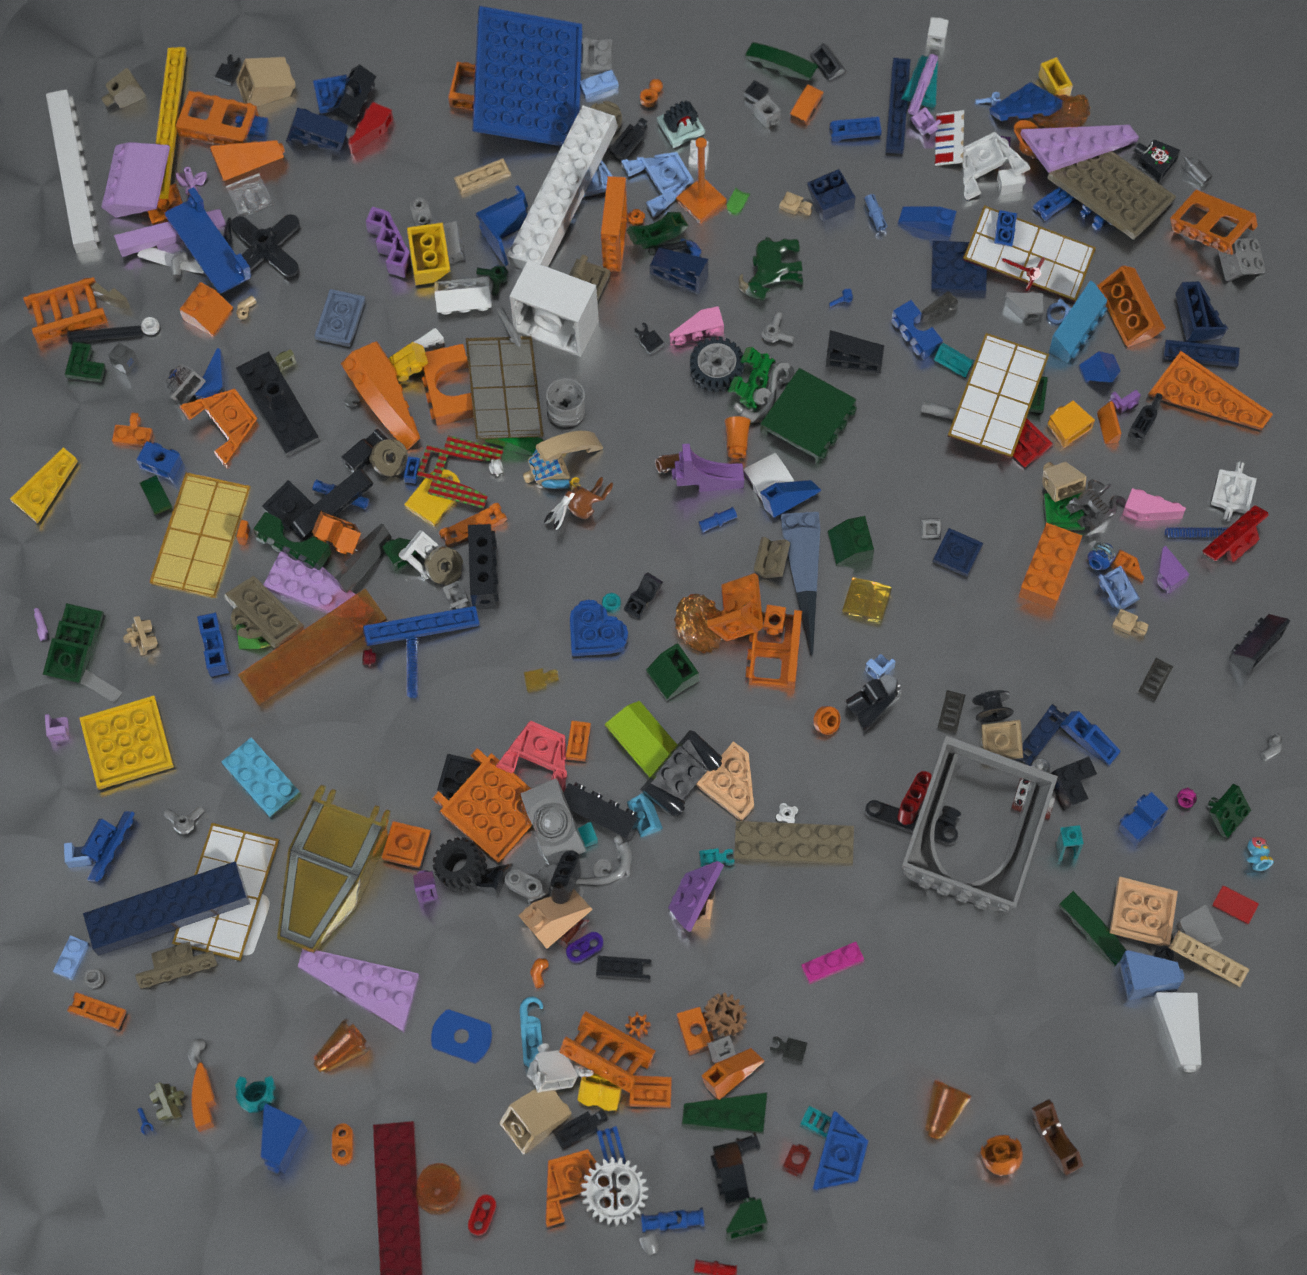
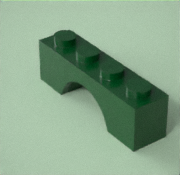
M265 511L253 529L255 538L262 544L267 543L278 552H285L295 561H302L306 567L310 569L315 568L320 571L331 554L329 544L315 537L303 542L288 540L283 535L284 527L281 519Z

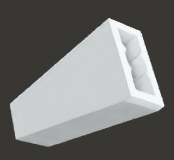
M1156 992L1154 1004L1177 1068L1184 1069V1072H1195L1202 1065L1197 993Z

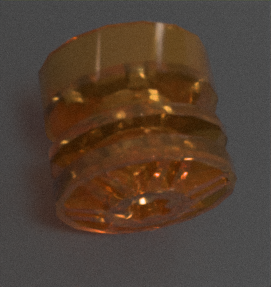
M436 1163L422 1170L418 1177L416 1198L419 1206L429 1214L441 1215L454 1208L458 1201L461 1186L459 1175L454 1168L447 1164ZM440 1189V1193L435 1195V1191Z

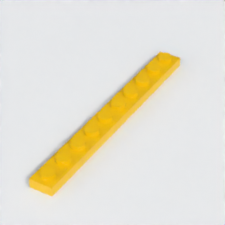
M170 47L167 51L156 144L168 145L170 150L159 199H168L177 133L176 123L179 117L187 54L185 47Z

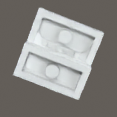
M776 453L743 469L744 475L751 482L754 491L761 500L760 492L771 485L782 482H794L789 471Z

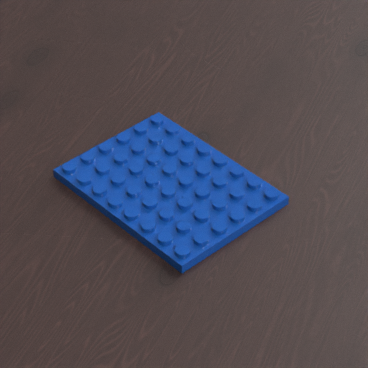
M479 6L472 131L562 146L580 108L582 24Z

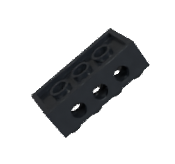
M491 524L468 525L470 597L472 606H475L476 610L496 609V602H499L495 530L492 531Z

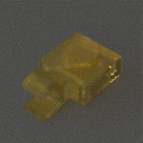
M543 668L524 672L528 693L547 689L546 683L559 681L556 669L546 673L543 672Z

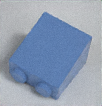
M1130 950L1125 951L1120 960L1129 1000L1155 996L1156 992L1175 993L1182 984V980H1184V973L1182 968H1179L1178 962Z

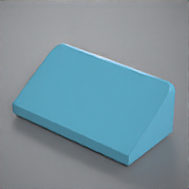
M641 793L627 802L629 809L636 812V817L641 819L637 826L640 837L663 829L650 797Z

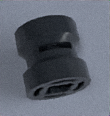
M1162 945L1156 948L1152 956L1173 961L1174 952L1168 946Z

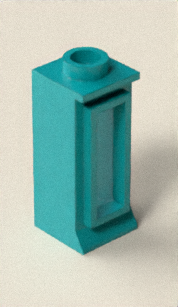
M1081 826L1060 827L1061 832L1057 842H1055L1058 861L1063 860L1066 847L1071 846L1074 859H1078L1084 845Z

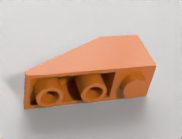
M750 1048L717 1062L701 1077L705 1087L720 1100L765 1061Z

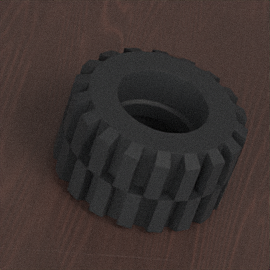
M456 837L454 841L449 839L447 844L444 845L442 843L440 845L441 849L436 850L435 854L437 856L433 857L435 864L432 866L435 875L446 887L452 891L461 892L463 889L466 892L469 891L470 887L475 888L477 882L481 883V877L486 874L484 869L487 868L485 862L487 860L471 840L468 841L466 838L462 837L460 839ZM467 858L466 864L460 870L453 871L454 865L460 859Z

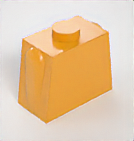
M1071 401L1064 407H1058L1054 414L1050 416L1047 424L1064 448L1092 429L1095 419L1075 401Z

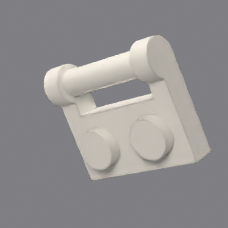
M419 530L406 548L400 551L399 557L416 568L424 579H428L426 567L411 554L415 550L426 560L429 554L440 546L427 534Z

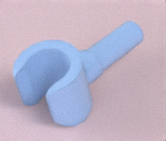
M994 92L990 98L977 99L975 102L976 104L990 103L994 106L997 102L1001 101V99H997L1000 97V93Z

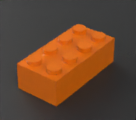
M1046 523L1022 583L1019 597L1055 610L1078 551L1082 535Z

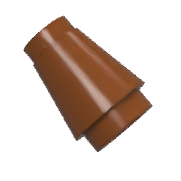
M679 453L661 455L655 459L658 472L667 473L675 468V461H679Z

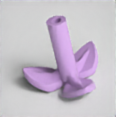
M185 167L184 173H176L178 183L181 186H188L185 190L187 196L188 190L193 187L198 192L195 185H203L207 177L206 172H200L193 177L190 167Z

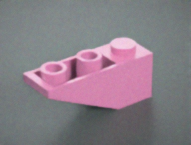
M719 306L700 310L671 332L670 345H682L685 342L700 341L703 338L718 337L724 334V323Z
M1132 488L1122 515L1140 522L1182 519L1186 507L1177 502L1166 501L1160 496L1147 494L1144 490Z

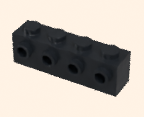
M577 782L574 785L568 783L563 794L571 811L631 840L641 820L636 817V812L629 808L626 811L620 809V804L611 799L609 802L602 800L603 795L592 791L591 794L584 791L586 787Z

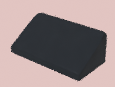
M822 43L810 54L829 81L846 72L843 65L826 44Z

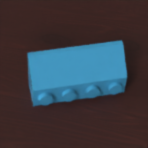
M1090 280L1052 337L1049 353L1066 363L1071 358H1076L1080 350L1078 349L1079 346L1086 343L1089 337L1087 334L1090 330H1095L1098 318L1103 317L1108 309L1106 307V297L1093 281Z

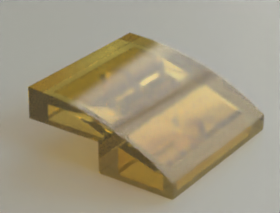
M852 578L842 609L843 614L859 616L865 621L882 623L892 588L877 582Z

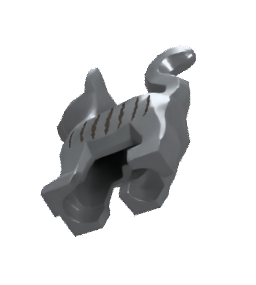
M1091 479L1088 481L1087 490L1082 492L1078 499L1073 498L1069 501L1066 508L1070 513L1083 509L1087 516L1083 515L1077 522L1081 527L1090 526L1092 531L1100 526L1105 519L1117 512V502L1124 507L1126 500L1122 496H1112L1109 501V509L1099 497L1105 493L1111 484L1104 485L1099 481Z

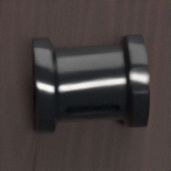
M755 1132L751 1136L735 1139L741 1156L754 1149L761 1150Z

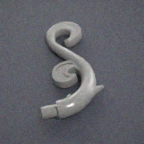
M787 362L777 363L772 372L770 391L767 388H760L753 395L756 404H765L762 410L752 412V408L747 409L736 402L732 408L737 412V415L746 417L751 422L762 423L775 404L778 371L783 369L786 373L783 379H778V382L787 384L794 376L793 367Z
M620 835L614 838L619 851L617 858H621L620 865L614 872L606 875L603 874V870L611 871V864L606 859H600L593 866V872L596 877L578 878L576 884L604 885L617 881L625 873L629 877L632 852L628 843L624 842ZM579 887L578 894L582 898L584 895L583 887Z

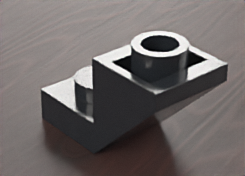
M647 572L638 589L630 594L624 610L640 619L657 597L663 581Z

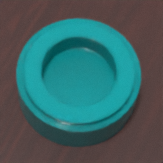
M608 593L602 599V606L607 612H616L621 607V599L615 593Z

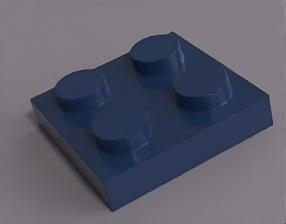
M948 528L933 558V562L968 577L982 549L983 542Z

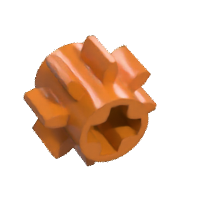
M636 1012V1016L633 1018L628 1016L630 1023L625 1024L626 1029H631L629 1036L635 1034L640 1039L641 1034L648 1035L646 1027H650L651 1024L650 1022H645L646 1014L642 1017ZM636 1022H640L639 1029H636Z

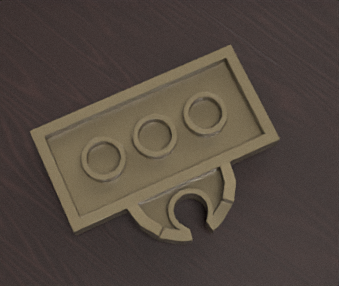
M255 576L225 593L224 598L234 607L230 618L232 630L236 629L238 624L246 626V628L238 630L237 635L240 637L253 639L262 636L273 648H276L301 632L304 628V625Z

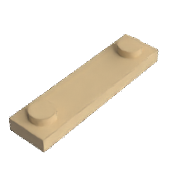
M1179 930L1169 947L1171 950L1239 987L1250 970Z

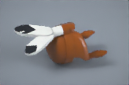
M602 477L599 478L591 491L578 485L572 491L568 490L561 503L546 516L544 523H550L556 517L554 529H559L566 509L578 518L588 519L594 513L592 504L605 500L612 490L613 483L611 482L606 487L601 497L595 493L602 485Z

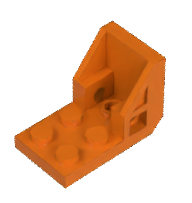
M753 573L722 584L724 610L717 612L707 620L708 628L726 642L760 631L763 628L758 575Z

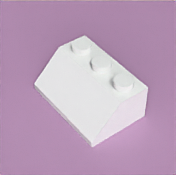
M489 276L435 282L434 292L437 313L450 314L452 311L465 313L469 312L470 309L484 311L492 307Z

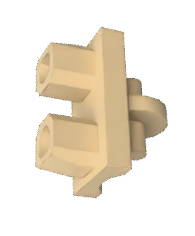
M140 616L133 618L132 628L126 629L127 634L124 635L123 640L125 643H131L132 647L138 646L140 656L146 655L148 650L156 648L157 639L155 635L149 637L145 635V633L152 631L151 621L141 620Z

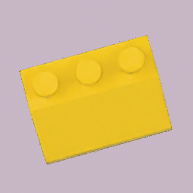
M443 223L407 227L415 285L434 283L450 272Z

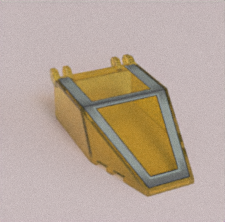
M320 785L316 790L288 849L277 933L278 940L315 953L331 936V933L344 922V919L357 908L384 851L388 838L386 827L391 813L390 810L386 809L381 822H377L375 819L380 809L377 805L373 808L370 818L332 804L336 795L335 789H331L326 802L322 801L321 798L325 793L326 787L324 785Z

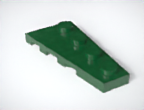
M767 1092L721 1098L720 1100L713 1099L684 1103L682 1125L763 1134Z

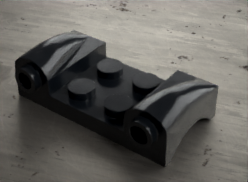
M689 730L640 790L657 803L667 815L678 816L685 809V801L683 799L707 771L719 769L722 765V756L695 731Z

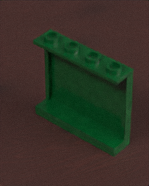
M799 368L760 424V433L767 436L770 432L815 457V463L818 464L821 459L824 460L827 456L829 446L836 443L839 431H843L846 428L848 418L850 416L853 417L856 413L857 399Z

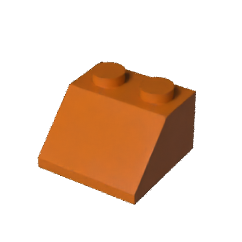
M200 282L179 310L184 321L214 336L234 308L216 290Z

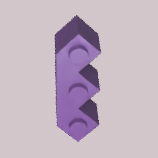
M372 207L365 221L368 233L378 235L376 240L377 251L388 256L386 260L388 273L405 278L411 265L409 250L404 244L390 213Z

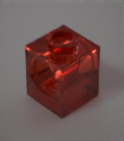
M792 1144L782 1171L801 1179L812 1152H809V1148L802 1144L797 1146ZM799 1155L804 1161L801 1164H795L792 1161V1157Z

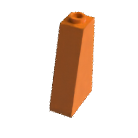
M277 140L212 145L209 147L223 181L284 158L283 153H285L282 143H278Z

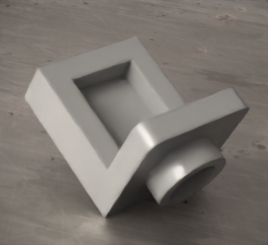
M460 580L443 587L452 609H461L467 606L466 602H469V599Z

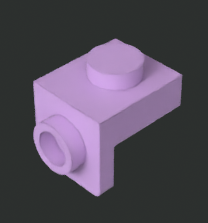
M926 107L910 118L922 136L926 133H929V135L934 133L938 129L937 125L941 123L940 120L935 121Z

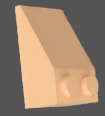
M573 889L569 900L565 903L557 904L553 902L552 896L533 902L518 916L547 949L593 909Z

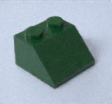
M865 516L846 519L827 531L836 566L873 559L874 547Z
M750 1197L743 1200L744 1203L740 1204L726 1229L727 1241L767 1230L768 1222L761 1198Z

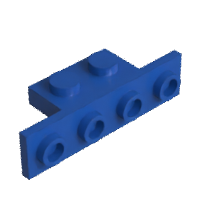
M124 811L116 827L104 819L97 821L80 852L96 862L87 878L89 882H98L104 876L105 867L114 858L116 847L122 843L126 829L133 823L134 812Z

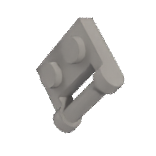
M582 38L581 73L601 74L611 70L612 40ZM589 48H594V65L588 64Z

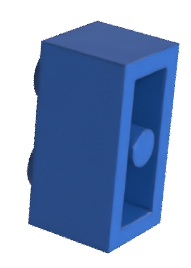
M408 456L404 473L405 482L417 483L418 476L416 475L421 464L420 458Z

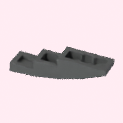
M381 523L356 545V552L344 562L346 568L334 577L345 593L355 586L382 554V546L392 538L384 524Z

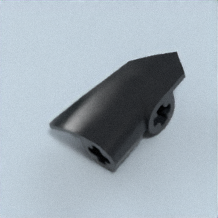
M884 675L879 679H873L866 683L862 690L846 699L849 709L857 715L865 731L895 700L897 678Z

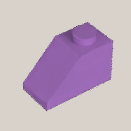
M1164 546L1160 554L1157 580L1159 586L1169 594L1186 583L1190 574L1167 546Z
M422 870L413 875L415 892L419 903L439 899L433 871Z

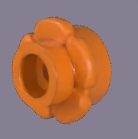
M633 209L632 212L628 213L627 218L631 225L640 226L644 222L645 213L639 209Z

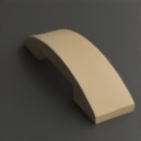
M573 431L547 439L537 444L535 448L543 461L546 462L559 459L565 453L585 449L587 453L602 450L603 446L595 433L591 431Z

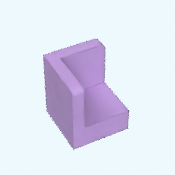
M45 714L46 736L49 741L55 742L70 739L68 718L52 719L49 714Z

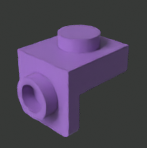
M1135 390L1121 399L1114 391L1111 393L1109 401L1114 403L1115 410L1121 415L1129 409H1135L1139 405L1138 402L1141 394Z

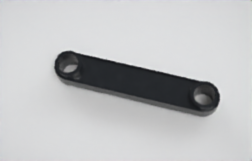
M871 800L865 808L868 818L913 833L919 817L917 815L912 824L905 825L897 817L900 808L877 800ZM877 807L879 811L872 813L869 808ZM936 821L934 841L945 845L954 844L958 838L956 828ZM950 832L954 835V837L948 839L944 836V834Z

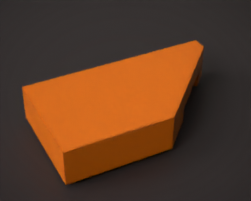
M1119 550L1111 564V568L1116 569L1122 566L1127 576L1142 583L1144 576L1141 573L1137 558Z

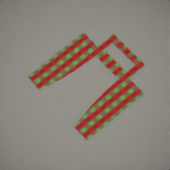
M448 435L444 449L427 445L416 476L432 480L428 491L430 495L484 508L488 496L463 484L441 478L448 455L472 460L491 461L492 459H501L504 449ZM431 451L440 453L433 474L424 473Z

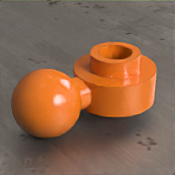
M651 80L649 89L641 92L640 103L643 106L653 107L657 104V93L663 88L661 80Z

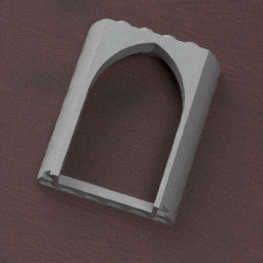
M946 735L902 864L903 874L909 880L919 883L918 885L922 888L936 889L941 895L955 896L958 901L974 903L975 907L985 910L987 908L1003 912H1009V910L1014 909L1023 887L1058 776ZM958 755L1030 781L1008 852L1001 866L988 877L965 884L953 880L946 873L939 862L934 844L935 824Z

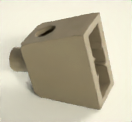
M126 68L106 83L105 86L110 93L101 99L106 107L116 102L120 108H124L146 97L130 70Z

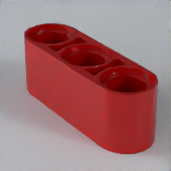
M921 771L914 778L901 802L897 816L902 824L910 825L915 821L922 808L932 778L931 773Z

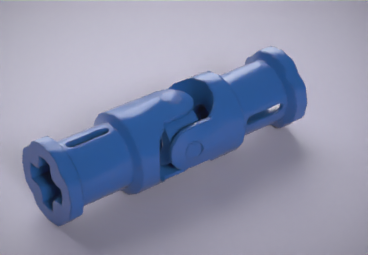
M703 1208L694 1211L683 1209L668 1213L658 1212V1214L646 1216L641 1214L643 1233L654 1229L665 1231L668 1228L685 1229L693 1225L705 1226ZM678 1216L681 1218V1222L679 1224L677 1220Z

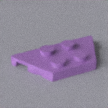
M719 861L685 873L675 895L672 897L668 908L688 932H691L724 867Z

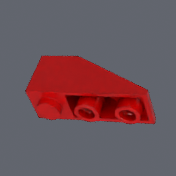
M372 102L371 106L365 110L363 120L358 122L356 132L348 140L351 154L356 153L386 133L393 121L392 109Z

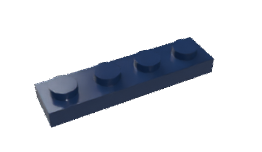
M1165 340L1163 359L1174 360L1179 352L1182 351L1196 362L1202 364L1238 367L1239 347Z

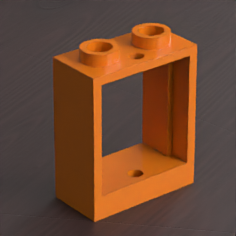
M457 62L448 97L449 105L451 108L473 111L474 95L458 93L462 76L475 78V64Z

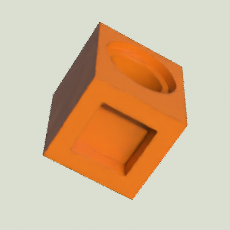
M767 604L763 629L767 631V634H783L786 607ZM772 617H777L780 622L772 625L769 620Z

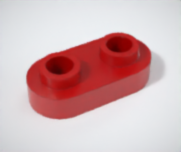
M481 1195L476 1200L468 1220V1229L475 1236H482L488 1231L495 1214L497 1204L491 1195ZM485 1203L490 1204V1208L487 1210L483 1209ZM478 1222L482 1223V1228L476 1229L475 1224Z

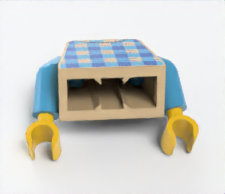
M537 449L532 457L528 459L531 470L523 473L527 483L535 480L542 487L551 489H568L570 487L573 490L576 486L573 483H579L580 481L578 477L572 478L571 481L568 480L570 475L562 455L559 459L544 462Z

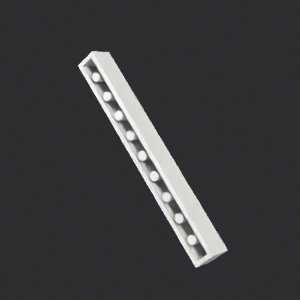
M67 89L47 93V103L73 246L76 253L98 249L97 242L100 239L98 231L94 229L97 226L95 216H92L91 211H94L92 200L89 201L88 197L91 196V190L89 185L86 186V181H89L87 171L83 170V166H86L84 155L80 153V151H83L81 140H78L77 137L80 136V130L78 125L75 126V121H78L76 111L72 110V107L75 106L73 96H69Z

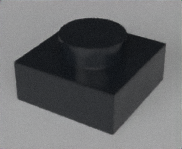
M754 80L744 91V96L756 103L769 93V88Z

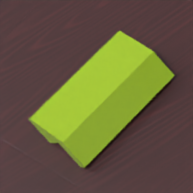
M640 700L627 705L605 723L608 730L649 778L677 746V743Z

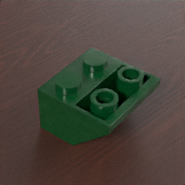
M678 643L663 651L646 669V672L666 701L699 682V672Z

